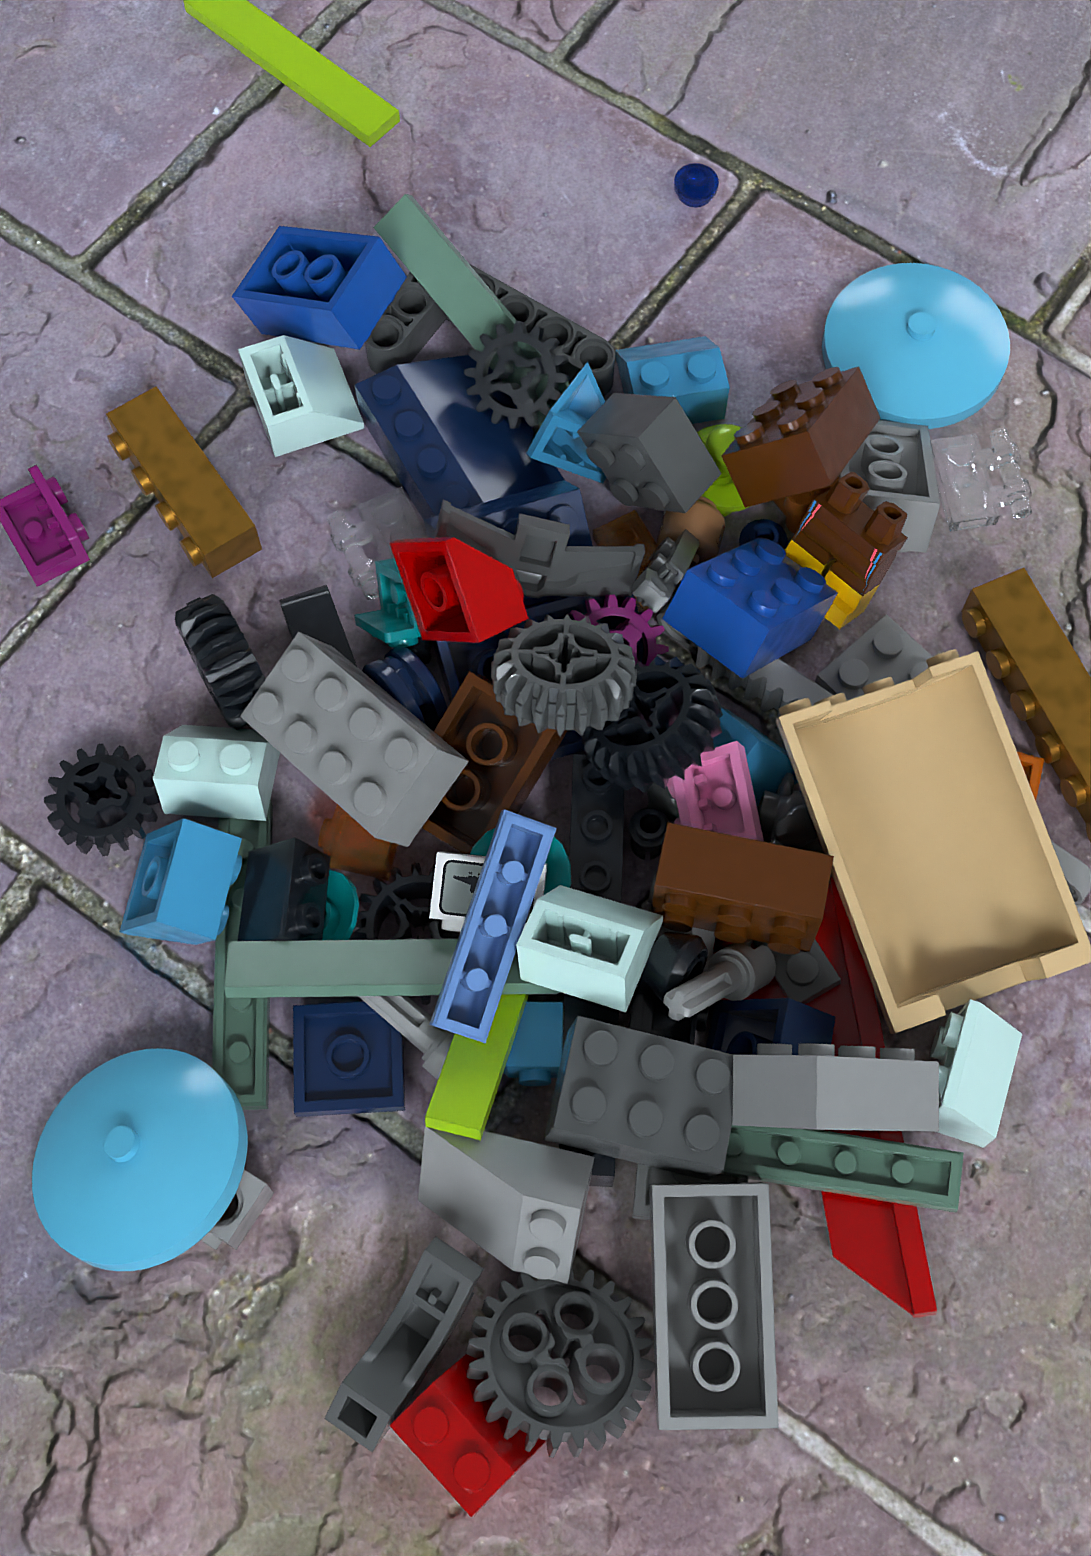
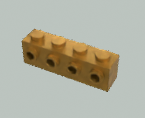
M157 386L106 413L113 433L107 435L113 450L121 461L129 458L136 468L132 469L131 473L145 496L152 492L160 502L155 505V508L169 531L178 528L184 539L179 541L180 545L194 567L202 563L210 576L214 578L262 550L255 524Z

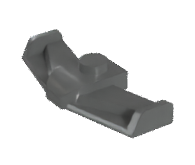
M444 499L434 538L454 537L513 569L515 578L521 584L524 596L537 599L543 596L605 597V595L610 594L616 597H630L645 555L644 544H635L634 546H567L570 536L569 524L520 513L513 535L451 506V502Z

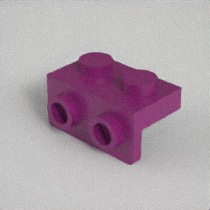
M36 464L28 468L34 483L0 499V522L38 587L89 561L90 559L82 542L90 538L77 514L74 512L66 516L61 505L67 503L68 500L56 478L52 476L45 480Z

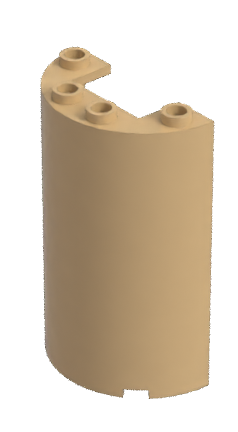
M957 649L943 652L927 659L928 668L913 679L895 685L892 677L884 678L862 688L864 695L850 700H846L844 693H839L814 703L813 706L809 698H804L778 709L780 717L776 719V724L823 852L826 855L834 856L831 873L888 1029L892 1034L945 1016L946 1010L966 1004L970 999L977 1000L1026 981L1049 978L1091 962L1090 941L978 651L959 657Z

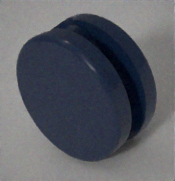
M397 646L385 654L384 660L378 659L363 667V673L432 731L436 729L448 708L447 703L435 678L416 654L406 647Z

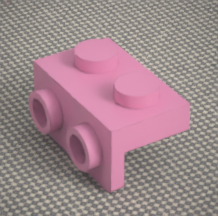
M738 741L716 747L714 751L702 752L700 755L702 767L691 765L685 769V780L677 776L669 778L667 787L671 796L677 802L679 818L675 819L674 824L764 842L745 747Z

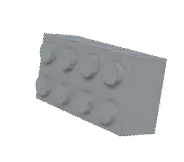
M301 632L297 633L240 716L374 838L406 847L413 841L469 762L334 647Z
M769 1183L649 1184L655 1407L658 1429L779 1428Z

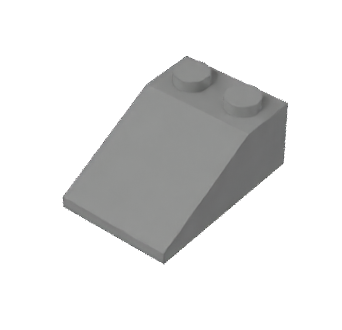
M879 420L840 473L839 479L850 472H855L868 482L870 489L862 502L875 511L877 506L887 501L896 504L907 513V519L901 532L908 539L897 552L916 551L927 553L940 507L928 426Z
M425 1125L418 1201L511 1270L526 1273L538 1279H550L568 1284L582 1230L594 1157L488 1131L483 1132L480 1141L429 1128Z

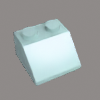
M179 726L163 736L153 776L164 814L266 821L280 752L254 729L240 728L236 730L226 727Z

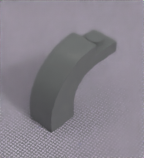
M435 1236L424 1250L403 1295L389 1319L362 1358L342 1381L324 1419L373 1452L391 1428L389 1425L401 1414L441 1353L475 1294L472 1291L484 1268Z

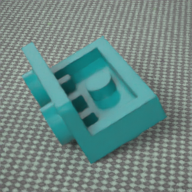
M394 558L375 561L381 610L355 614V624L370 633L372 637L388 643L389 647L413 646L418 643V637L422 636Z

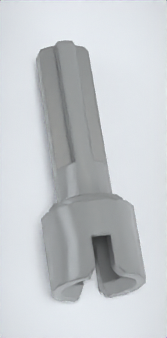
M746 939L744 943H732L714 953L709 961L708 970L665 994L663 1003L669 1008L668 1016L679 1021L684 1017L695 1015L722 998L732 1001L743 1000L768 985L775 976L776 963L771 950L764 945L753 949L750 947L753 940Z
M359 996L424 1053L421 1058L425 1061L422 1067L438 1080L455 1033L429 1025L432 1016L408 996Z

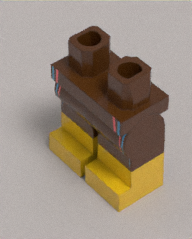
M855 472L846 474L830 489L812 500L807 509L808 512L802 518L798 530L785 549L787 557L801 567L817 571L824 577L825 584L838 592L825 618L839 630L865 611L893 563L897 551L903 547L908 539L901 532L907 519V513L896 504L887 501L877 506L875 511L862 502L870 489L868 482Z

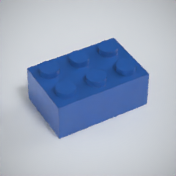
M279 226L233 293L232 298L261 334L277 337L285 335L308 342L360 350L365 341L370 337L372 330L387 307L394 300L396 293L407 276L379 236Z
M759 537L689 568L662 620L743 679L810 641L838 592L825 584L824 577L817 571L801 567L787 557L786 551L779 544Z

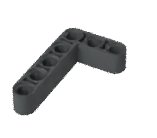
M470 264L517 321L525 322L528 335L535 326H540L544 328L543 342L552 337L557 338L559 347H556L553 353L555 356L566 355L569 361L559 366V371L571 376L569 384L588 362L590 367L599 368L591 370L603 397L611 391L614 382L615 350L607 340ZM409 272L396 293L394 300L377 322L370 337L365 341L368 364L376 374L397 364L411 363L445 320L452 322L411 272Z

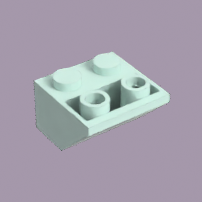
M282 335L238 349L248 387L275 457L365 428L334 348Z
M559 885L537 899L517 942L521 980L626 1012L663 923V915Z
M971 999L958 1014L950 1013L945 1027L939 1026L932 1044L930 1057L938 1059L939 1062L938 1133L984 1148L997 1136L1022 1033L981 1002Z

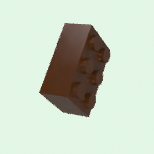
M859 366L845 371H840L839 367H832L818 373L811 381L798 384L797 380H789L779 384L770 391L771 397L767 402L753 411L751 421L734 434L735 440L721 456L745 508L824 488L834 483L880 420V415Z
M469 671L434 730L439 737L469 762L422 828L462 854H470L473 846L487 831L496 828L502 810L505 809L516 814L519 813L568 730H564L560 737L557 730L548 728L538 734L533 723L519 726L515 715H504L503 706L500 702L496 701L495 693L493 692V681L483 675Z
M668 822L654 885L651 912L663 915L662 926L673 931L690 932L692 928L712 931L716 938L726 942L744 943L746 939L768 943V948L783 954H798L800 950L810 952L823 920L834 856Z

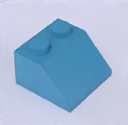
M706 336L615 350L624 394L676 397L691 424L725 419L730 386L720 347Z
M184 818L147 833L119 932L132 936L193 945L216 940L217 935H220L224 930L229 916V906L225 904L229 887L236 881L241 870L242 856L238 852L242 838Z

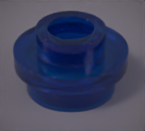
M693 163L685 165L675 175L674 190L679 200L689 207L705 206L718 191L719 179L716 172L704 164Z

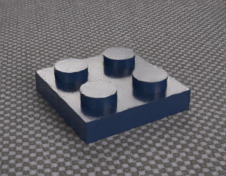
M366 1002L293 1005L294 1114L296 1117L405 1111L403 1035Z

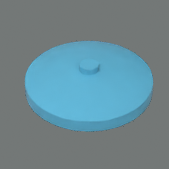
M899 263L871 270L856 278L841 291L833 302L826 319L822 337V355L826 369L839 367L840 371L860 367L880 415V420L928 426V429L952 425L972 416L992 398L1002 381L1008 365L1010 339L1006 322L997 305L987 293L971 280L939 266L922 263Z
M156 1048L133 1051L111 1059L92 1070L76 1083L59 1102L48 1119L36 1148L32 1170V1192L38 1216L50 1237L61 1248L81 1261L94 1267L111 1271L147 1269L165 1263L187 1251L199 1242L220 1220L229 1207L242 1179L247 1156L248 1134L244 1112L238 1097L230 1085L208 1064L195 1056L173 1049Z

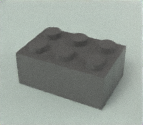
M577 1016L567 1031L544 1140L709 1181L724 1170L733 1115V1055Z

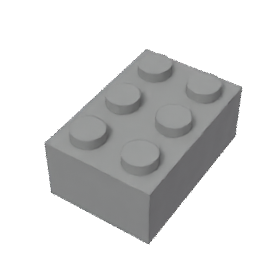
M757 1044V1055H733L732 1125L814 1130L939 1132V1062L915 1060V1049L880 1048V1059L875 1058V1047L840 1046L838 1048V1056H834L835 1045L799 1044L798 1055H792L791 1044Z

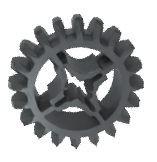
M568 613L564 619H553L546 614L543 622L538 623L527 619L523 629L517 627L510 628L508 638L499 640L498 648L494 654V661L491 663V678L493 679V692L495 693L496 701L500 702L503 706L504 715H515L519 726L533 723L538 734L548 728L557 730L560 737L564 730H575L582 736L588 726L597 730H603L607 720H619L620 713L623 709L629 708L630 701L633 698L637 670L635 669L632 647L624 644L623 634L610 633L608 624L591 625L589 616L581 621L571 620Z

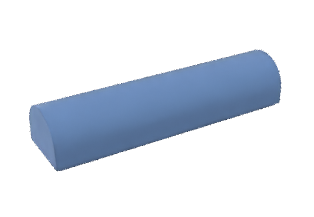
M505 809L501 811L429 1025L486 1043L517 949L516 945L522 934L556 831L555 827Z

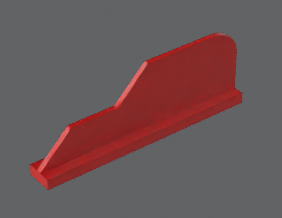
M831 877L823 920L815 940L840 977L841 984L805 1005L836 1017L831 1042L832 1045H835L834 1056H838V1048L840 1046L875 1047V1058L880 1059V1048H885L874 988L833 877ZM715 938L714 953L732 943ZM752 943L750 947H752L753 949H756L755 946H754L753 943ZM773 977L768 985L743 1000L786 998ZM824 1130L904 1143L902 1131ZM821 1191L833 1258L908 1312L913 1318L936 1315L937 1306L917 1206Z

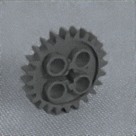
M571 1269L568 1284L550 1279L534 1281L531 1275L520 1272L517 1279V1289L503 1280L497 1292L499 1300L487 1296L482 1307V1312L486 1317L475 1316L471 1331L478 1337L469 1339L466 1354L477 1358V1360L469 1363L466 1375L469 1379L483 1380L476 1387L473 1399L475 1402L491 1399L493 1403L485 1418L487 1422L496 1421L504 1416L508 1423L503 1437L508 1440L519 1430L525 1432V1450L528 1452L532 1450L538 1439L546 1440L549 1457L554 1458L561 1442H567L569 1450L575 1458L579 1457L585 1438L588 1439L597 1451H600L607 1441L605 1430L619 1439L626 1429L623 1418L634 1422L642 1410L637 1401H645L652 1387L642 1379L651 1376L655 1369V1363L641 1357L649 1353L653 1340L645 1337H636L646 1320L644 1317L627 1318L625 1314L632 1302L630 1297L623 1298L617 1302L610 1298L614 1290V1282H608L600 1290L593 1287L594 1271L589 1270L580 1282L574 1280L573 1270ZM541 1313L545 1316L548 1322V1329L536 1314ZM569 1313L580 1317L585 1323L586 1328L581 1330L569 1328L562 1321L561 1315ZM524 1335L533 1342L535 1349L528 1352L519 1351L510 1343L509 1337ZM552 1350H554L556 1356L558 1357L553 1360L550 1357ZM567 1357L570 1359V1363H569L568 1367H567L565 1361L563 1360L564 1358H567ZM590 1365L601 1366L609 1373L611 1382H596L588 1375L586 1367ZM539 1387L552 1389L558 1395L560 1404L554 1406L544 1405L535 1397L533 1390ZM573 1390L577 1393L579 1398L585 1401L584 1405H579L576 1402L573 1396Z

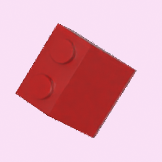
M454 537L397 539L390 542L423 640L480 643L529 619L523 602L524 592L522 586L515 578L513 569Z
M465 1354L433 1381L389 1426L469 1516L474 1517L546 1443V1440L538 1439L532 1450L528 1452L525 1450V1432L519 1430L508 1440L503 1437L508 1423L504 1416L496 1421L487 1422L485 1418L493 1402L491 1399L474 1401L475 1389L483 1380L467 1378L466 1373L469 1363L477 1360V1358Z

